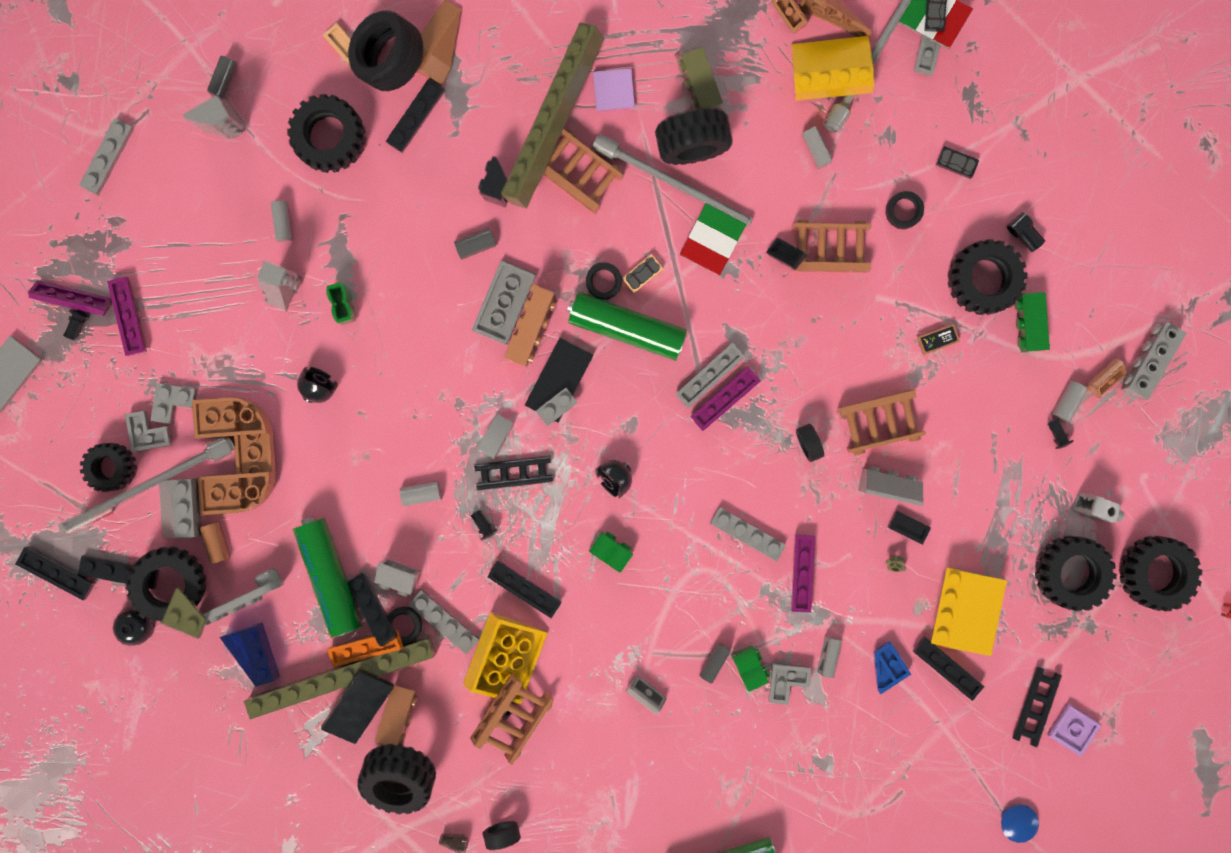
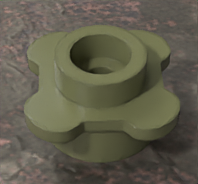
M890 556L885 562L888 565L887 569L892 572L906 571L904 558L900 556Z

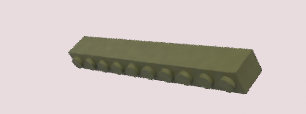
M580 22L501 193L512 205L525 209L528 208L603 43L604 37L595 25Z
M430 635L403 645L401 650L351 662L250 696L243 702L249 719H253L345 688L349 685L359 668L375 676H381L434 658L437 653Z

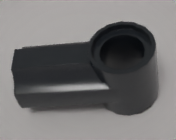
M1023 212L1007 225L1008 231L1014 237L1019 238L1031 253L1045 242V239L1033 227L1031 218Z

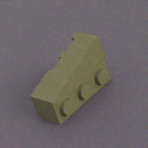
M695 46L676 54L678 67L685 79V86L692 95L691 102L695 109H706L723 103L704 48Z

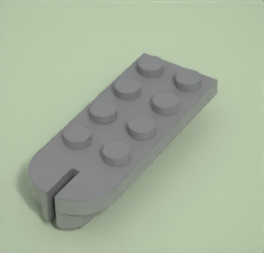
M273 568L257 575L254 580L258 589L205 613L204 616L208 619L206 625L245 608V604L249 606L262 600L263 594L284 585L277 570Z

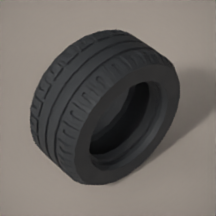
M389 10L379 11L366 17L354 31L348 48L349 64L354 75L380 91H392L407 84L418 71L423 57V41L419 30L402 16ZM394 37V45L390 54L384 62L377 66L381 49L388 40Z

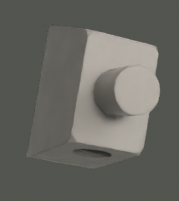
M1078 492L1072 508L1074 511L1110 523L1121 522L1124 518V512L1120 510L1121 505L1102 497Z

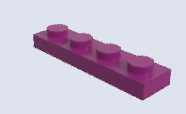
M129 277L107 281L125 356L147 352Z
M38 280L28 291V296L31 299L102 316L106 314L112 305L111 298Z
M747 367L690 418L704 431L761 382L760 379Z
M795 534L791 598L792 612L811 613L814 535Z

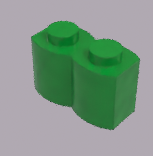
M341 282L328 285L326 294L332 304L331 310L334 320L341 325L355 322L356 312L350 303L351 294L348 287Z
M601 531L590 547L589 552L621 573L633 556V552H631L632 547L625 542L620 544L615 541L616 536L609 531L606 533Z
M751 645L731 655L748 692L769 683L767 678L770 677L766 666H761L759 660H762L758 648L754 650Z

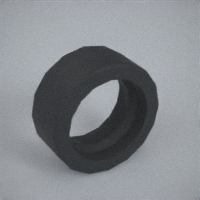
M910 191L897 193L886 205L885 214L887 220L897 229L913 227L920 222L924 215L922 199ZM908 199L915 205L916 213L910 221L905 222L896 218L894 206L899 200Z
M607 262L598 263L588 271L586 287L594 297L608 300L615 297L620 291L622 276L619 269L613 264ZM600 270L610 271L615 277V285L608 292H600L593 285V277Z
M811 424L796 429L799 444L809 462L825 456L819 436Z
M399 607L388 615L391 623H393L394 618L398 615L405 614L410 616L415 624L414 630L409 636H400L402 644L405 645L411 643L419 636L422 630L421 616L414 609Z
M515 821L495 824L485 829L482 833L486 849L488 850L507 848L516 844L521 839L519 827Z

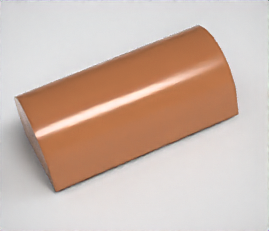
M795 0L771 1L792 33L800 31L810 22Z
M1114 359L1086 384L1088 390L1098 399L1127 374L1124 362Z
M220 522L199 527L210 564L230 559Z

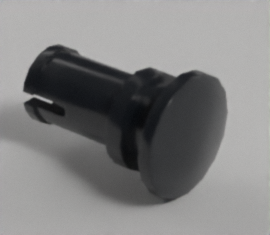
M70 309L69 312L72 316L68 318L69 323L63 336L76 340L80 326L84 324L83 319H88L89 316L82 311Z
M1059 419L1047 423L1055 438L1054 442L1058 444L1055 449L1065 448L1074 442V440L1069 441V435L1065 433Z
M481 510L476 511L470 516L478 527L479 534L483 535L481 541L491 538L498 531L491 528L492 524L488 523Z

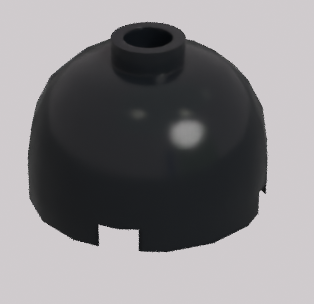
M304 367L297 380V388L303 399L308 403H323L329 400L338 387L337 382L329 380L328 378L331 376L318 368L311 367L310 370H306L307 367Z
M608 460L595 469L596 477H601L604 481L601 482V485L613 497L618 496V498H621L630 489L632 475L630 473L631 468L627 463H622L618 460Z
M132 607L120 612L114 619L112 626L116 639L127 646H136L146 642L153 635L155 628L154 622L149 621L150 618L146 616L142 618L139 616L140 612L137 609L134 611Z

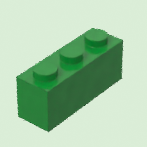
M1046 292L1022 294L1021 298L1016 300L1014 304L1015 309L1018 311V318L1016 319V327L1019 329L1018 348L1021 349V353L1050 350Z

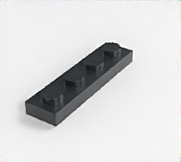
M428 79L387 138L386 143L403 154L445 93V89L431 79Z
M29 547L23 548L15 565L81 600L87 599L95 582L82 575H78V573Z
M82 555L78 575L126 584L128 582L127 575L131 571L133 564ZM158 569L153 571L148 579L149 589L156 588L159 574Z
M500 561L496 562L487 578L551 619L562 601Z
M361 573L347 582L378 645L383 647L397 638L398 635L366 575Z
M925 636L912 650L971 701L985 687L936 645L932 644Z

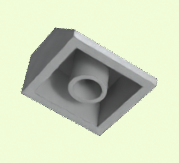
M385 558L378 563L375 583H378L382 589L397 590L396 593L402 596L412 595L421 571Z

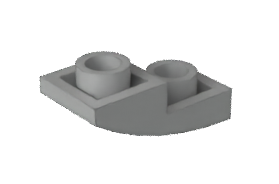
M497 414L486 431L478 451L495 459L514 423Z

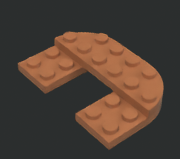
M239 397L192 400L195 439L234 436L236 474L197 477L200 515L240 513L259 507L270 496L276 478L273 430L266 412L255 402Z

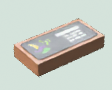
M954 324L916 337L923 355L960 342Z

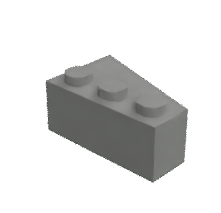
M264 260L257 281L260 289L264 290L262 295L267 297L265 303L287 311L295 290L297 291L300 287L301 276Z

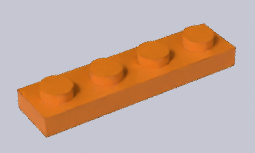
M395 629L398 637L383 647L378 645L374 635L329 647L327 651L332 666L336 667L401 650L403 644L398 629Z

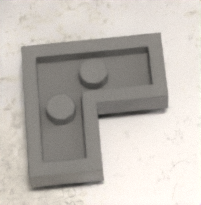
M157 383L150 421L172 424L175 405L192 408V400L196 399L197 389Z
M147 411L125 414L131 452L172 445L169 426L150 429Z
M772 663L769 703L788 705L790 686L810 687L811 667Z

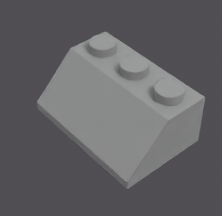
M218 95L183 114L187 121L201 131L220 137L236 138L242 134V131L246 130L235 110Z
M869 466V470L863 469L858 491L923 506V482L917 481L918 477L906 475V478L899 477V473L888 471L887 474L880 473V468Z
M173 479L159 483L162 538L200 536L201 515L198 479Z

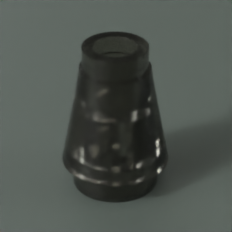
M442 833L439 839V845L456 853H465L469 843V837H465V834Z

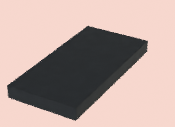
M559 338L525 406L536 411L565 388L573 396L594 355ZM562 416L556 419L555 422L559 423Z
M359 668L322 724L321 730L356 744L393 690L394 684Z

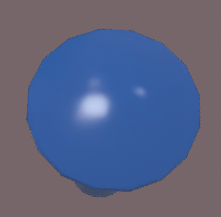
M1014 805L1002 812L1001 829L1004 835L1011 841L1017 843L1027 842L1037 834L1039 819L1029 806Z

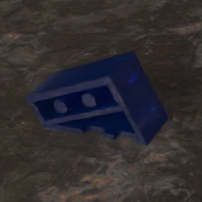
M263 622L219 637L255 687L275 681L280 677Z

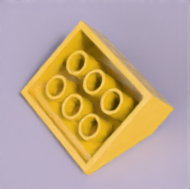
M869 36L791 44L795 101L873 93L874 74Z
M948 567L931 643L991 656L1007 580Z
M490 612L463 685L470 692L496 698L513 673L523 683L522 688L527 689L548 633L514 619ZM518 694L512 702L521 704L523 697Z

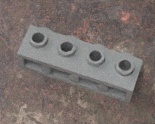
M1168 321L1161 322L1153 327L1151 331L1152 336L1142 346L1143 351L1140 357L1134 360L1132 364L1133 369L1123 379L1124 384L1121 389L1140 400H1149L1187 334Z

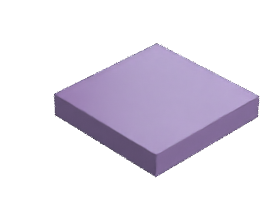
M631 68L593 72L596 111L635 108Z
M1067 703L1047 735L1082 757L1102 725Z

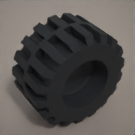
M117 443L94 445V448L87 450L88 453L83 454L82 458H84V461H80V465L83 466V469L80 470V474L84 473L83 481H88L87 486L94 487L93 490L109 492L125 488L126 484L132 482L130 478L135 477L136 473L133 472V469H137V465L133 464L136 461L135 457L130 456L132 452L126 450L127 447ZM107 456L111 457L116 465V471L111 478H107L101 469L102 461Z

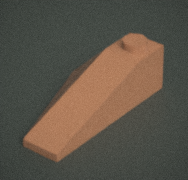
M446 0L442 2L421 33L423 57L417 73L441 86L452 67L453 52L455 50L456 35L461 16V8Z
M801 0L799 6L802 11L858 37L870 36L872 30L840 0Z

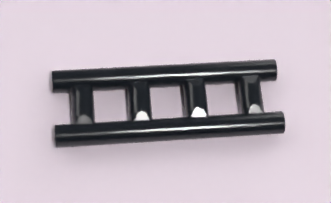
M541 456L474 464L475 472L481 471L482 483H476L477 491L553 482V475L546 474L545 465L551 463V457ZM538 465L539 476L528 477L526 466ZM519 467L520 478L509 479L507 468ZM500 469L501 480L490 482L488 470Z
M1038 666L1036 667L1012 739L1020 741L1021 736L1032 739L1030 745L1034 747L1039 745L1062 675L1056 672L1053 678L1043 675L1044 669ZM1040 682L1050 685L1047 696L1037 693ZM1034 700L1044 703L1041 714L1031 711ZM1027 718L1038 721L1034 732L1024 729Z

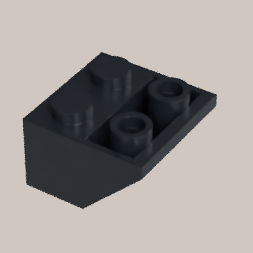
M492 156L491 161H487L485 166L486 175L484 179L480 180L478 190H480L479 193L484 200L506 208L508 201L501 193L507 182V177L497 157Z

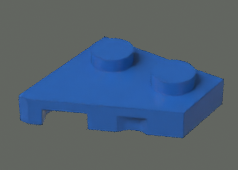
M890 641L873 651L877 691L880 694L912 675Z

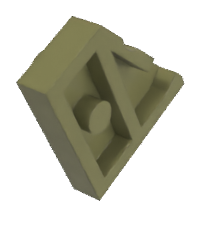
M176 588L161 624L198 639L201 637L208 619L202 612L198 611L197 606L185 596L181 588Z

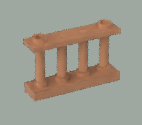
M563 129L561 133L563 138L553 150L543 175L593 214H596L600 209L597 204L599 202L598 199L614 178H617L619 181L623 179L622 170L615 164L611 166L576 139V135L571 130ZM570 142L578 150L564 169L557 173L552 169V164ZM585 154L593 162L579 181L572 185L567 181V176ZM601 166L609 173L592 195H585L582 192L583 187L598 167Z
M797 220V223L792 225V230H799V249L805 253L807 230H818V256L815 262H808V259L805 257L796 270L791 269V271L868 273L871 271V263H865L863 259L864 231L870 230L872 224H866V221H855L854 224L809 223V220ZM826 230H837V259H835V262H827V259H825ZM845 231H856V260H854V263L846 262V259H844Z
M910 390L837 408L838 415H844L847 418L854 447L848 448L847 452L853 453L855 456L864 454L866 449L909 439L910 442L921 440L920 436L926 435V432H917L910 404L912 402L911 399L917 397L916 391ZM900 402L903 405L910 434L898 436L892 411L893 403ZM879 406L885 411L891 438L881 441L873 414L874 408ZM863 411V414H866L872 443L861 445L855 421L856 412Z
M513 673L470 737L474 747L481 749L487 743L506 752L504 756L511 765L520 757L521 750L545 713L551 709L554 701L547 691H545L542 697H539L522 688L523 683ZM519 694L537 705L532 713H529L511 704L514 697ZM506 711H510L526 720L521 730L501 720ZM498 727L516 736L510 746L490 736L494 728Z

